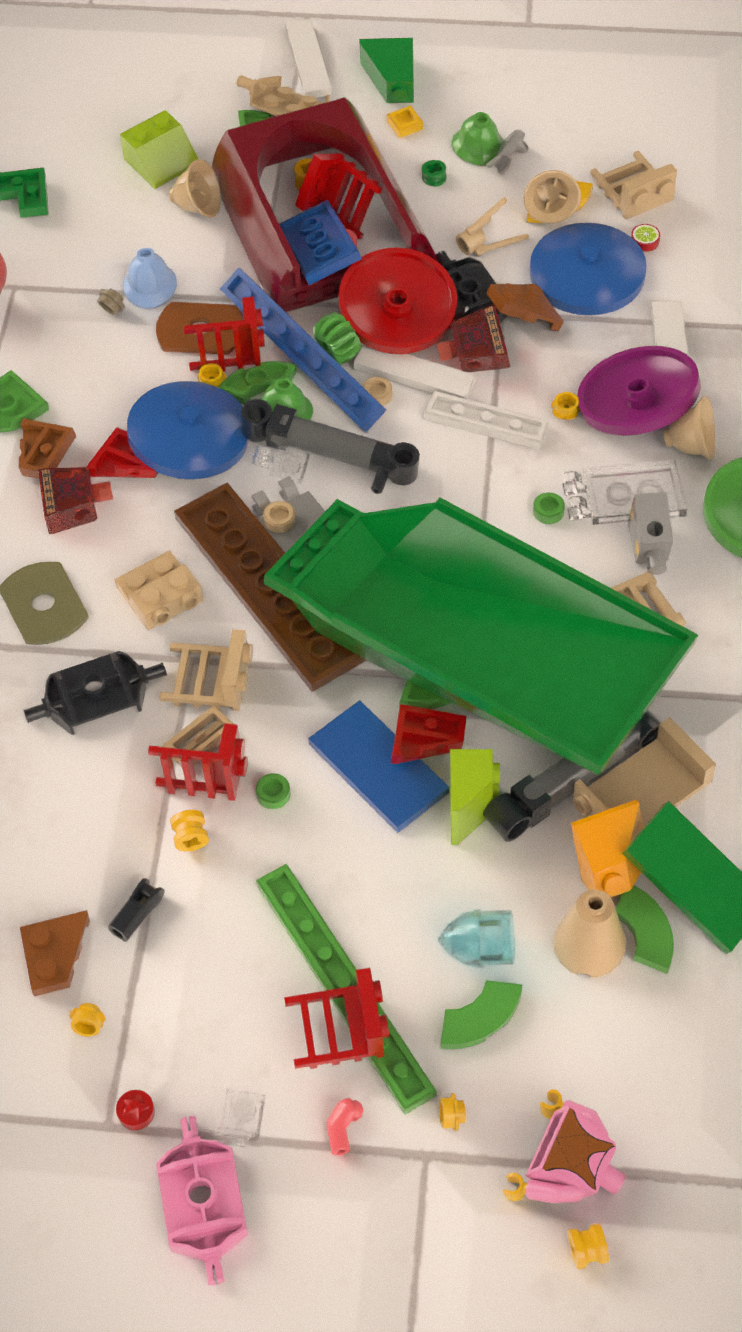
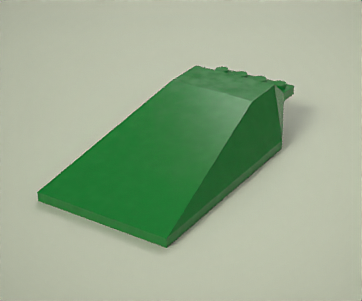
M441 497L433 503L363 513L336 499L264 575V584L290 598L316 632L369 662L599 776L695 645L698 634Z

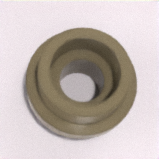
M112 288L109 290L101 289L97 303L112 315H116L118 311L122 312L125 308L122 302L124 300L122 295Z

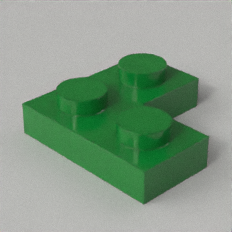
M45 168L0 172V201L18 199L21 218L49 215Z

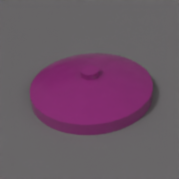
M642 346L616 353L595 365L581 381L577 397L583 419L594 429L612 435H639L661 429L687 413L699 396L701 381L697 365L684 352L665 346Z

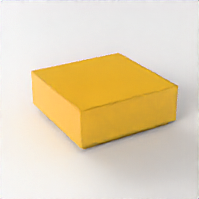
M411 105L387 114V123L398 138L423 130V121Z

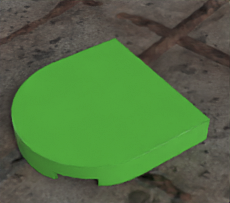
M12 370L0 377V432L18 430L22 428L21 421L23 418L34 420L49 410L48 402Z

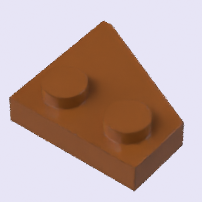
M491 284L486 293L500 313L519 317L533 324L539 318L548 321L550 329L559 331L564 323L543 294V290L536 284Z
M23 418L21 421L23 439H20V450L22 453L19 456L18 466L22 476L40 479L39 470L56 469L76 438L74 429L72 427Z
M87 910L20 927L29 980L34 997L70 988L74 975L73 967L79 959L82 949L81 941L85 928L90 923Z

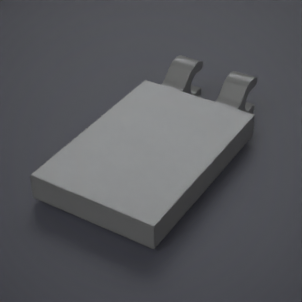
M289 476L278 481L279 486L282 488L279 491V495L285 502L291 504L295 510V525L289 531L275 533L267 529L264 524L263 513L266 506L270 504L269 498L262 490L251 496L256 503L252 507L256 514L260 516L257 519L285 553L325 512L309 491L300 495L294 481Z

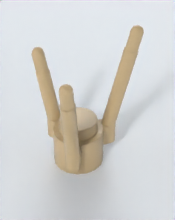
M502 198L474 224L456 236V243L465 255L468 256L474 252L479 257L487 251L529 238L528 234H523L483 245V242L486 241V236L482 228L491 221V216L507 202V198Z

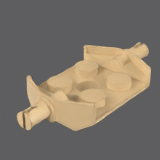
M241 75L236 82L238 87L249 90L251 107L276 116L330 101V95H326L324 102H319L313 96H304L294 92L292 88L281 87L282 76L252 80Z

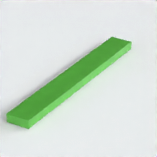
M285 864L257 879V887L323 989L331 990L357 985V969L289 866ZM344 997L331 999L349 1028ZM377 1003L378 1014H386L380 1004ZM386 1015L389 1037L383 1038L384 1057L370 1056L368 1059L406 1115L436 1097L437 1091Z

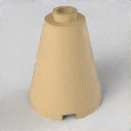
M593 889L582 893L561 920L554 935V951L559 962L570 972L577 975L582 973L590 975L589 977H600L611 973L620 965L626 950V936L611 897L601 890Z

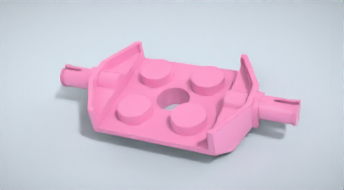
M189 1116L191 1131H189L187 1118H182L180 1120L184 1137L182 1143L167 1151L156 1163L171 1251L202 1260L206 1266L208 1285H216L213 1270L215 1269L218 1284L223 1283L225 1279L220 1259L248 1235L232 1147L215 1140L201 1139V1136L198 1134L196 1117ZM198 1186H206L211 1190L210 1198L200 1204L193 1202L190 1199L192 1190Z

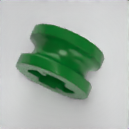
M430 160L422 165V180L426 185L436 187L446 182L445 163L439 160Z

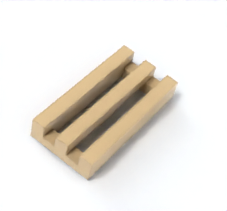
M213 705L167 741L163 747L178 748L194 736V739L182 749L212 752L220 745L224 723H234ZM215 718L218 719V720H217L216 722H214L211 726H209L206 730L200 731L202 728H204L207 724H209V723H210L211 721H213ZM172 758L176 763L181 764V758ZM192 760L193 766L199 762V760Z

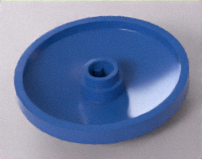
M574 223L551 231L537 243L530 259V279L532 284L538 285L543 290V294L553 307L577 315H602L623 308L638 296L645 282L646 258L638 243L619 229L599 223Z
M179 381L155 387L143 394L133 404L127 419L128 443L135 456L156 472L173 478L203 479L223 473L233 467L243 457L249 440L244 437L241 430L242 405L228 392L201 382Z

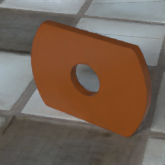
M171 302L158 317L156 323L157 340L163 352L199 353L196 334H184L183 326L193 325L197 322L243 320V317L236 305ZM233 330L221 331L224 355H229L235 349ZM203 333L206 354H217L215 333Z

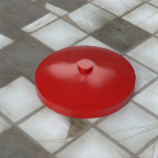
M384 248L365 254L361 257V260L353 263L344 274L339 288V313L344 316L346 321L350 322L351 327L355 329L356 335L360 338V342L369 348L389 354L415 353L436 344L451 328L457 307L456 288L446 269L432 257L408 248Z

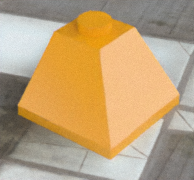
M637 800L571 823L581 880L588 890H601L610 897H614L630 891L640 876L641 871L622 854L643 829L640 805Z

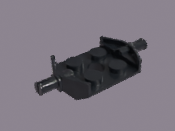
M439 251L436 254L438 263L449 273L456 288L457 307L454 318L456 332L458 333L459 328L463 324L468 327L476 326L481 321H485L488 324L485 317L479 312L495 306L486 294L490 285L496 284L481 261L471 257L458 261L455 259L450 260L445 251H441V253ZM465 288H470V289L475 290V291H474V292H466V291H463V289H465ZM495 306L500 325L508 315L500 313Z
M116 651L50 674L46 680L45 695L41 699L42 704L24 709L23 711L28 723L46 716L47 718L51 717L56 724L71 735H74L73 727L135 705L138 712L142 711L146 684L149 683L148 681L167 676V672L163 662L144 669L143 665H138L127 653ZM91 682L102 683L100 689L96 691L85 689Z

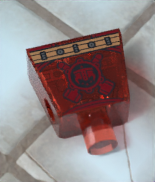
M495 304L453 321L450 325L454 339L437 344L441 361L458 357L462 371L467 373L511 367Z
M86 467L38 469L43 512L49 535L95 521L98 518L96 502L114 500L111 482L92 484L90 471Z

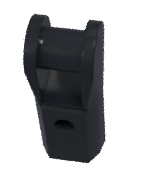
M143 878L127 902L108 925L109 931L117 938L127 942L147 915L160 903L165 890L162 887L155 888L151 886L150 881ZM142 897L147 899L143 905L139 903Z

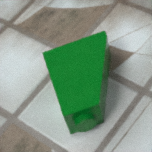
M413 38L359 39L360 64L386 103H414Z

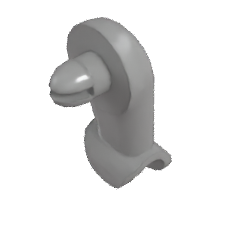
M521 130L511 132L502 143L496 156L486 166L488 168L496 166L500 175L504 174L511 165L512 159L510 156L514 151L527 153L529 148L527 143L523 141L525 133Z

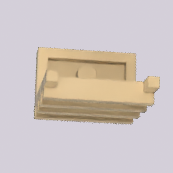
M638 150L633 153L636 161L602 175L594 168L591 169L590 174L596 180V186L603 188L606 198H611L614 201L613 206L616 209L620 208L623 212L622 217L626 220L674 200L677 169L672 164L655 170Z
M232 629L229 647L170 643V651L182 653L174 693L160 692V701L173 702L174 706L188 703L193 704L194 708H200V705H214L219 710L220 706L232 707L233 711H240L242 694L247 689V666L251 664L253 645L247 643L246 630ZM191 653L201 654L194 693L193 695L183 694ZM210 655H220L213 696H202Z

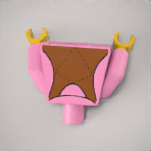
M554 1089L549 1090L547 1098L556 1104L547 1105L544 1102H540L542 1115L551 1120L525 1175L531 1180L527 1183L523 1181L519 1174L509 1173L506 1176L507 1181L518 1183L520 1186L515 1191L503 1190L505 1197L510 1201L517 1202L524 1198L526 1194L530 1200L547 1203L578 1202L582 1198L596 1194L599 1187L612 1194H616L624 1183L625 1174L610 1165L616 1150V1144L608 1137V1132L597 1112L570 1100L563 1102L560 1092Z

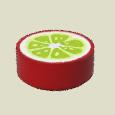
M640 224L632 230L631 238L638 243L643 252H649L659 246L660 231L653 225Z

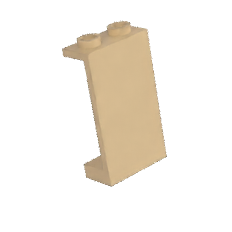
M669 717L659 724L657 739L589 786H586L581 779L576 781L573 803L580 814L591 816L637 800L640 805L644 828L664 803L669 801L677 807L712 782L716 763Z

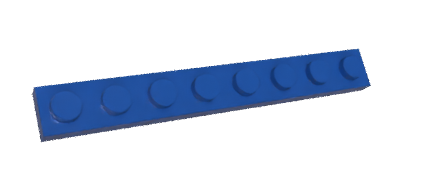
M238 267L223 284L220 290L242 312V297L254 296L255 309L261 308L263 326L259 328L264 329V333L362 430L367 433L386 412L387 409L241 268Z

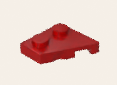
M118 427L114 429L86 466V471L88 469V474L91 477L155 478L158 475V472L135 456L128 443L127 431Z
M400 704L391 763L399 764L450 753V749H462L467 716Z

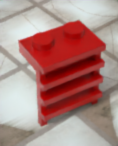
M341 153L314 154L309 163L304 182L299 189L295 206L301 211H306L328 200L345 226V229L355 232L357 239H362L364 234L360 231L373 195L374 193L381 194L383 188L378 185V181L368 178L365 171H359L355 168L356 164L346 161ZM353 175V180L351 182V185L341 207L340 213L338 214L337 211L339 209V206L349 184L350 178ZM363 184H365V187L361 194L360 200L358 202L351 222H348L353 211V208L355 206V203L357 201V198L359 196V193L361 191V188Z
M254 296L242 297L244 320L183 326L184 334L196 333L200 361L189 362L190 371L200 370L202 366L210 363L219 365L223 372H226V367L237 366L239 370L244 368V365L255 364V367L260 366V347H265L264 329L257 328L263 326L261 308L255 309ZM233 330L236 358L225 359L221 331ZM203 332L215 333L218 360L207 361Z
M224 723L218 753L149 746L148 755L161 756L160 761L164 778L156 777L155 784L159 787H167L168 794H175L177 788L186 789L188 796H195L196 791L207 792L208 798L215 799L216 793L228 795V800L235 801L240 776H246L248 757L244 756L245 739L240 738L237 724ZM172 758H181L185 780L176 779ZM192 760L202 761L205 782H198L196 780Z
M370 968L356 970L357 985L284 997L286 1007L301 1006L308 1057L293 1059L295 1069L304 1067L315 1069L318 1068L317 1065L332 1063V1066L339 1065L340 1061L352 1059L357 1062L362 1061L364 1057L370 1056L384 1057L383 1038L389 1037L386 1014H378L377 1003L383 1002L380 980H372ZM344 997L352 1050L338 1052L330 1000ZM322 1001L330 1047V1053L322 1055L315 1054L308 1003Z

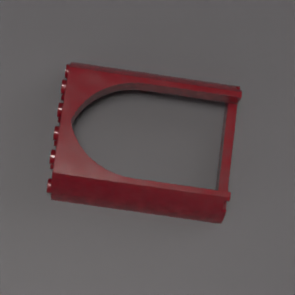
M345 97L228 129L222 136L214 154L212 168L219 182L221 200L263 290L286 312L337 298L342 278L351 265L311 285L308 284L305 277L301 278L300 266L260 185L262 172L267 166L331 148L349 155L365 169L371 180L375 179L379 182L378 185L383 188L379 195L407 246L406 248L422 252L438 262L427 236L361 114Z

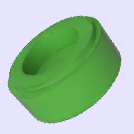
M547 492L535 498L533 515L539 522L554 524L559 522L564 516L565 502L559 495Z
M271 773L264 775L256 784L257 800L265 808H281L290 799L289 782L280 774Z

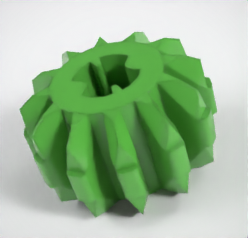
M336 312L327 314L313 327L314 339L340 365L349 362L361 350L360 338L356 335L355 329L351 327L350 322L346 321L341 314Z

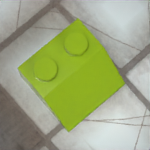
M166 110L120 133L124 160L154 189L180 176L194 160L199 159L182 125Z
M450 749L451 845L461 843L486 820L483 816L485 808L494 798L499 796L500 763H493V749Z

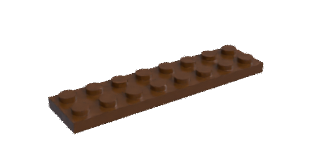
M228 482L174 511L175 519L311 692L367 661L316 632L290 598L264 584V575L277 563L285 552Z

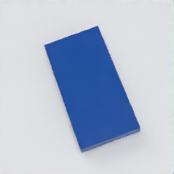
M328 200L279 223L300 266V270L309 285L362 259L357 247Z
M359 700L309 737V745L399 833L448 795L449 786L421 759L392 764L391 757L395 734Z

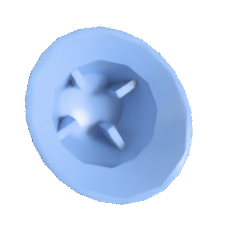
M142 248L138 250L137 256L129 266L128 274L123 283L124 293L127 299L138 307H158L173 296L177 287V278L172 269L167 267L163 258L154 253L153 249Z

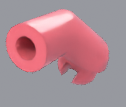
M350 1098L339 1101L327 1120L326 1126L333 1155H343L350 1151L346 1129L351 1121H357L363 1115L362 1104L357 1100L352 1101Z

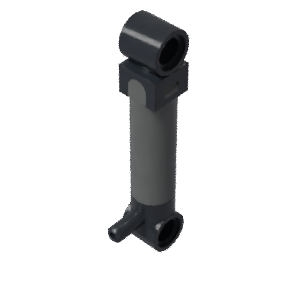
M262 399L249 400L242 406L241 430L246 439L252 442L266 440V446L286 452L288 447L291 446L375 471L377 473L371 486V490L375 494L383 492L388 478L393 483L403 486L413 483L417 478L420 453L410 443L401 442L392 445L297 417L296 409L276 404L272 413L271 406Z
M648 709L603 772L636 749L641 750L657 739L661 722ZM562 758L533 778L529 774L511 787L510 794L506 792L494 798L485 808L483 816L506 842L513 841L521 836L529 826L533 828L550 816L552 807L574 793L576 781L581 779L586 785L599 775Z

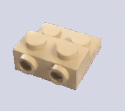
M170 550L114 579L117 589L147 630L157 625L165 624L170 618L185 610L193 609L198 603L203 601L201 585L185 564L181 566Z

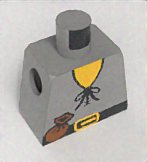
M667 492L634 494L628 526L635 562L637 564H646L647 572H651L653 575L662 574L667 570L666 561L669 559L673 544Z

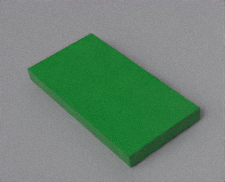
M668 801L662 805L622 854L725 954L733 951L742 939V871Z

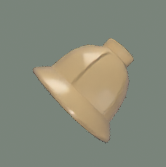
M194 160L170 189L169 197L171 202L188 212H199L209 218L215 217L220 210L221 191L217 176L210 164L205 160Z
M558 170L544 171L536 175L528 183L524 191V206L530 216L537 221L559 223L568 219L577 211L581 201V191L578 183L569 174Z
M702 396L695 407L690 408L681 418L671 423L670 428L663 430L667 447L675 446L683 453L703 455L709 460L714 459L715 423L712 404L707 396Z

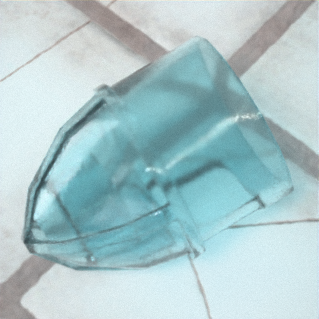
M475 909L462 913L446 925L438 938V942L448 955L465 965L483 968L484 965H512L515 963V932L512 910L481 911V909Z

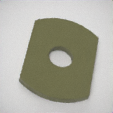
M39 562L27 565L11 574L0 585V594L26 644L42 645L65 639L76 632L89 618L60 562ZM40 595H50L55 599L53 606L44 611L34 609L32 602Z

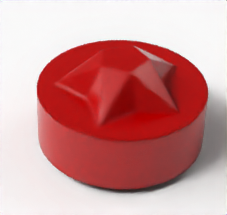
M130 1090L124 1093L117 1101L116 1114L119 1122L125 1128L141 1130L152 1122L155 1115V1107L149 1094L142 1090Z

